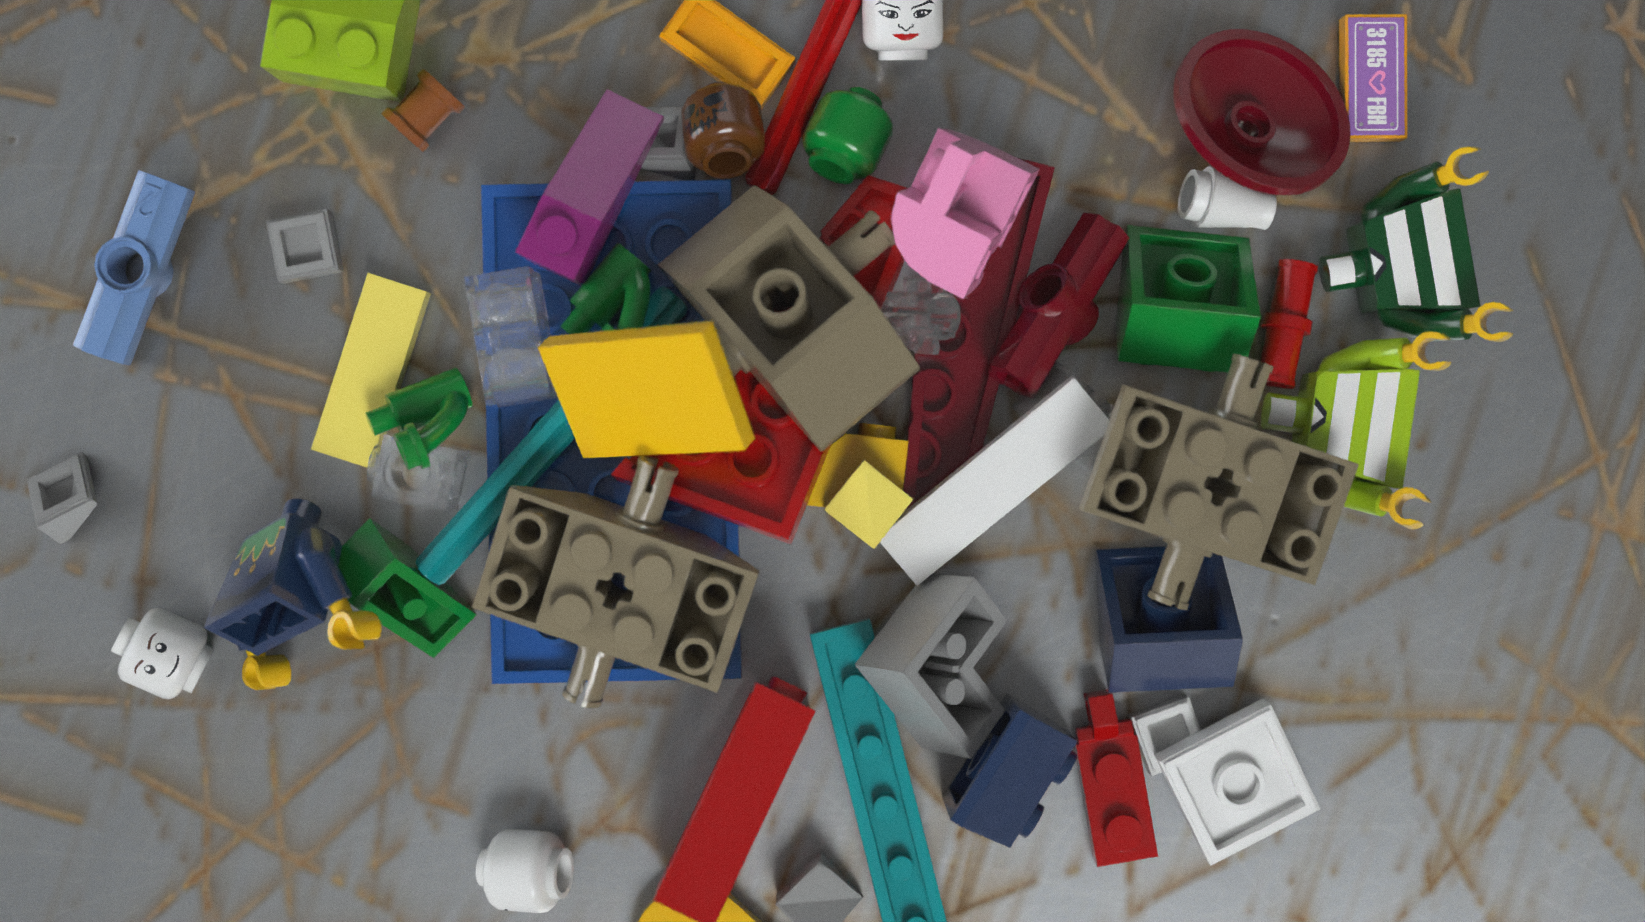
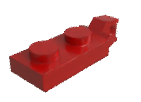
M1108 689L1083 693L1088 726L1075 728L1077 743L1074 746V752L1077 753L1076 763L1094 863L1097 867L1159 857L1138 737L1133 730L1132 721L1130 718L1118 720L1113 693H1108Z

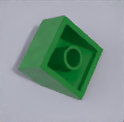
M1127 225L1125 233L1128 235L1129 240L1122 255L1116 311L1118 361L1142 365L1197 369L1205 372L1228 373L1233 354L1249 356L1261 319L1250 239L1246 237Z

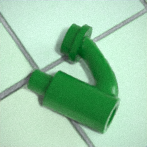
M617 242L569 300L576 308L560 327L569 334L588 333L595 324L599 325L604 331L643 328L650 301V280L648 275L652 270ZM623 306L618 326L615 329L608 323Z
M455 367L385 394L387 404L365 412L374 436L397 427L399 433L394 434V440L408 470L418 466L423 470L431 466L428 454L441 445L460 426L468 409L473 407L467 385L460 371Z

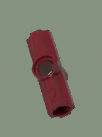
M1083 212L1053 263L1039 267L1022 283L1018 301L1024 310L991 362L988 371L999 384L1010 388L1018 395L1034 398L1065 346L1081 341L1093 330L1099 318V308L1093 300L1129 240L1128 235L1119 225L1106 220L1100 214Z

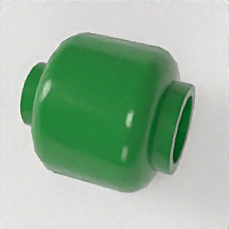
M851 87L849 91L835 90L827 92L819 101L802 136L803 148L809 157V165L817 174L835 183L851 184L854 180L865 179L877 169L893 135V123L888 113L882 108L883 103L876 94L865 88Z

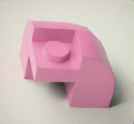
M938 128L912 186L897 192L891 219L895 244L907 265L927 281L964 299L980 284L985 273L983 270L997 246L1002 247L1040 169L985 142L953 130Z

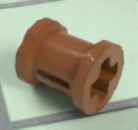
M422 68L417 74L419 82L394 109L386 107L381 115L424 153L430 146L427 139L452 112L460 114L465 106L430 73Z

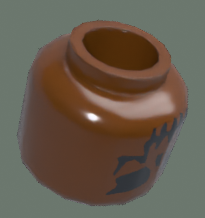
M714 82L698 89L686 99L681 109L685 155L694 167L714 178L728 179L744 174L752 165L759 161L765 150V134L761 105L752 92L739 85Z

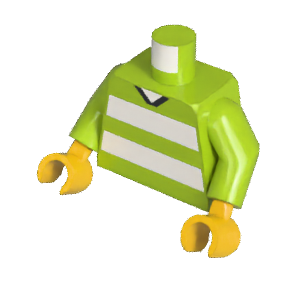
M1429 331L1420 334L1413 343L1406 337L1362 340L1323 358L1317 372L1302 375L1298 396L1272 392L1266 394L1261 412V426L1267 430L1292 433V442L1359 464L1344 504L1345 508L1383 517L1388 512L1394 521L1408 529L1421 528L1424 525L1423 523L1413 519H1405L1402 515V507L1410 499L1416 498L1423 502L1431 503L1428 496L1412 487L1403 488L1420 370L1408 368H1410L1412 362L1427 370L1441 371L1448 368L1451 362H1429L1426 358L1425 350L1427 345L1433 340L1439 339L1444 341L1451 340V338L1443 333ZM1392 489H1398L1396 492L1392 493Z

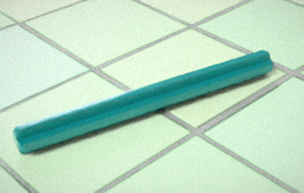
M662 286L650 297L643 328L676 325L687 313L688 308L670 289ZM559 400L417 557L416 565L418 570L431 582L437 585L446 583L498 525L509 487L512 485L532 487L574 440L575 437Z

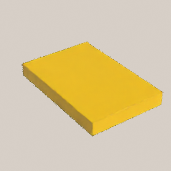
M713 321L549 336L537 347L583 458L746 450L755 439Z

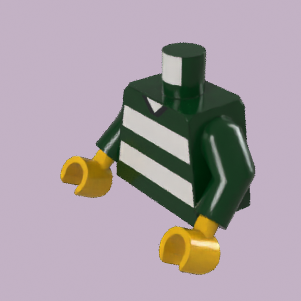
M1476 146L1459 148L1452 152L1446 165H1442L1440 162H1433L1397 176L1374 195L1362 208L1361 222L1347 228L1346 237L1349 251L1320 257L1319 275L1325 292L1329 293L1355 288L1361 313H1377L1378 319L1384 327L1413 339L1429 331L1443 333L1451 338V340L1444 341L1468 340L1473 333H1477L1480 337L1494 342H1503L1511 338L1513 335L1511 332L1491 334L1487 329L1486 322L1490 314L1496 311L1510 312L1513 309L1498 302L1480 305L1461 189L1449 190L1450 183L1452 182L1467 186L1477 184L1487 177L1489 171H1484L1469 178L1465 177L1459 170L1461 158L1467 153H1474L1481 150V148ZM1479 307L1475 314H1472L1469 310ZM1437 339V340H1433V341H1431V342L1443 341V340Z

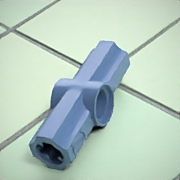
M138 170L114 237L103 244L96 254L94 267L98 279L75 338L74 347L100 358L131 366L155 299L165 292L172 282L174 270L171 256L195 191ZM140 254L144 263L143 273L138 280L130 283L125 272L126 265L130 258Z

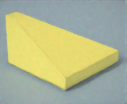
M863 460L824 510L875 549L913 499Z

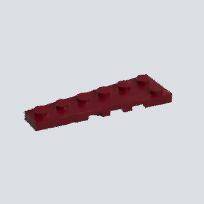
M1018 158L1040 170L1002 247L997 246L994 253L990 256L983 270L985 272L984 276L974 291L962 299L921 276L914 359L918 363L920 370L912 376L907 441L909 442L903 491L913 501L905 511L984 446L999 383L988 371L991 362L1015 325L1020 306L1018 301L1019 290L1028 275L1055 169L1053 166Z

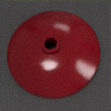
M1229 29L1204 37L1191 48L1181 61L1173 86V98L1179 122L1187 138L1200 156L1226 178L1239 185L1266 194L1296 195L1309 192L1321 186L1344 162L1348 153L1351 136L1350 121L1345 103L1326 72L1311 57L1294 45L1260 31Z

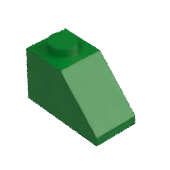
M369 518L342 545L338 567L353 594L348 600L349 604L360 611L374 612L378 616L381 625L432 658H435L477 614L447 582L437 585L422 575L416 565V559L419 554L411 546Z

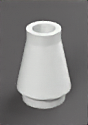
M1210 166L1206 167L1203 171L1192 169L1188 172L1181 186L1178 199L1179 217L1190 220L1194 228L1253 227L1266 230L1274 219L1277 207L1276 195L1258 192L1239 185Z

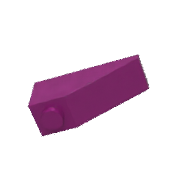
M607 89L545 189L515 252L527 261L581 286L590 276L665 119L664 116Z

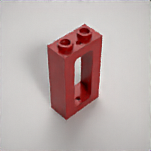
M775 676L771 677L767 687L754 682L657 885L653 901L697 922H717L816 712L803 705L808 692Z

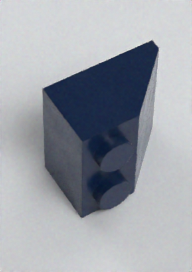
M1167 546L1096 550L1099 642L1108 693L1234 687L1243 636L1221 555L1213 553L1210 558L1204 557L1188 602L1189 607L1187 610H1182L1174 607L1175 604L1169 606L1147 596L1149 590L1152 589Z
M1006 693L1000 703L1006 711L973 757L965 758L943 793L942 798L952 822L964 829L1011 848L1018 835L1026 838L1036 827L1044 811V806L1039 801L1051 782L1060 785L1070 773L1077 759V753L1072 751L1077 740L1066 729Z

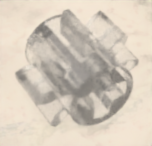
M904 276V291L888 292L882 312L908 350L914 351L917 354L937 355L940 349L939 340L955 338V333L961 320L959 303L947 290L927 281L922 276Z

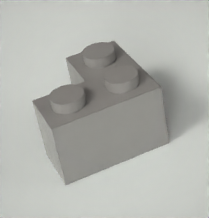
M933 573L912 589L854 665L921 748L972 758L1006 711L974 670V666L1007 623V619L975 577Z

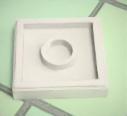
M1264 698L1154 754L1188 826L1210 866L1320 810L1271 704Z

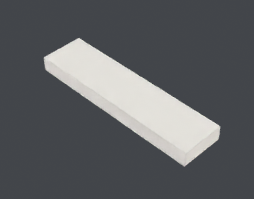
M1071 375L903 512L880 543L918 586L1103 437L1110 420L1074 376Z

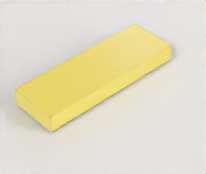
M367 273L311 450L366 468L376 467L387 431L374 436L366 419L365 412L386 405L385 394L401 389L431 293Z

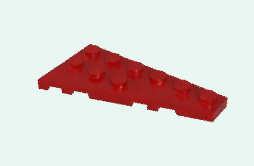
M870 175L867 176L820 230L821 236L819 240L830 246L863 219L870 210L880 217V221L877 223L881 225L885 222L893 233L891 217L897 192L907 189V187ZM896 244L888 247L853 276L874 299L883 314L905 261ZM780 302L773 309L775 313H782L794 306L789 308ZM740 370L733 376L755 437L746 450L641 456L659 459L651 481L652 485L655 483L659 468L663 467L665 461L679 468L668 500L791 545L831 445L820 452L750 371L746 374ZM631 456L630 459L625 457L611 475L617 481L631 486L638 466L639 456Z

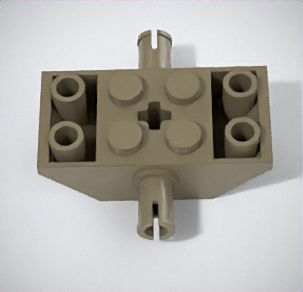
M754 185L661 261L658 266L706 322L713 321L732 376L736 375L740 370L746 374L750 371L811 442L822 452L920 370L918 363L874 299L853 277L888 247H892L895 244L894 234L885 222L879 225L877 222L880 221V217L870 210L863 219L834 243L827 246L813 234L788 205ZM780 302L789 308L794 306L782 313H775L773 309Z
M1238 354L1232 355V363L1216 408L1209 407L1207 413L1122 384L1079 507L1083 512L1162 536V541L1168 544L1152 589L1149 590L1147 596L1169 606L1175 604L1174 607L1182 610H1187L1189 607L1188 602L1204 557L1210 558L1213 553L1315 585L1359 465L1257 430L1259 424L1253 422L1269 374L1272 373L1274 367ZM1210 476V483L1206 488H1204L1205 481L1207 477Z
M639 456L638 466L625 506L587 493L517 485L509 487L472 606L474 609L577 644L579 648L562 696L575 704L578 695L582 694L585 683L588 681V687L581 707L599 708L602 705L603 694L615 658L718 693L760 570L709 536L661 519L679 468L665 461L663 467L659 468L655 483L652 485L651 481L659 460L655 457ZM615 572L626 576L624 586L628 588L627 590H622L613 584L611 577Z

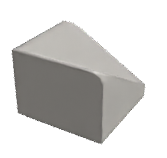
M820 851L776 894L775 905L792 922H843L863 899V895Z

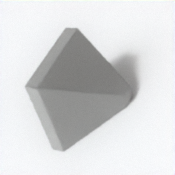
M683 106L645 107L664 116L665 119L641 169L684 181L695 180L696 167L691 164L685 155L681 109Z
M82 452L27 479L36 527L59 544L72 538L98 504L88 459Z

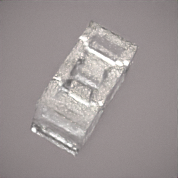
M527 266L464 277L486 406L501 408L558 398L537 348L551 336L541 275Z

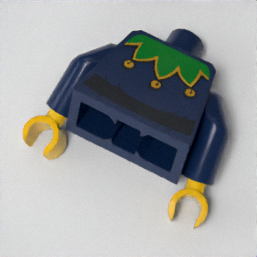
M288 500L284 505L281 517L248 535L243 540L204 625L205 629L236 644L239 651L246 650L248 658L243 663L242 679L245 685L254 690L274 689L287 686L290 683L291 667L288 658L283 654L266 655V651L324 623L329 609L333 616L328 623L327 633L328 639L333 646L345 650L364 649L365 644L363 640H376L381 636V622L374 612L352 610L348 600L353 594L338 567L342 544L338 537L318 526L322 511L316 504L308 500Z

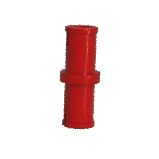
M1281 259L1278 262L1277 268L1279 270L1270 312L1262 315L1261 328L1265 329L1266 333L1260 363H1266L1274 367L1272 373L1269 374L1266 386L1294 389L1304 336L1311 335L1313 322L1307 319L1318 266L1302 260Z

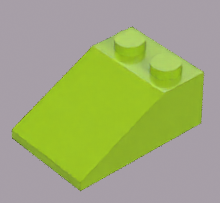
M272 0L260 67L284 83L401 102L405 95L420 0Z

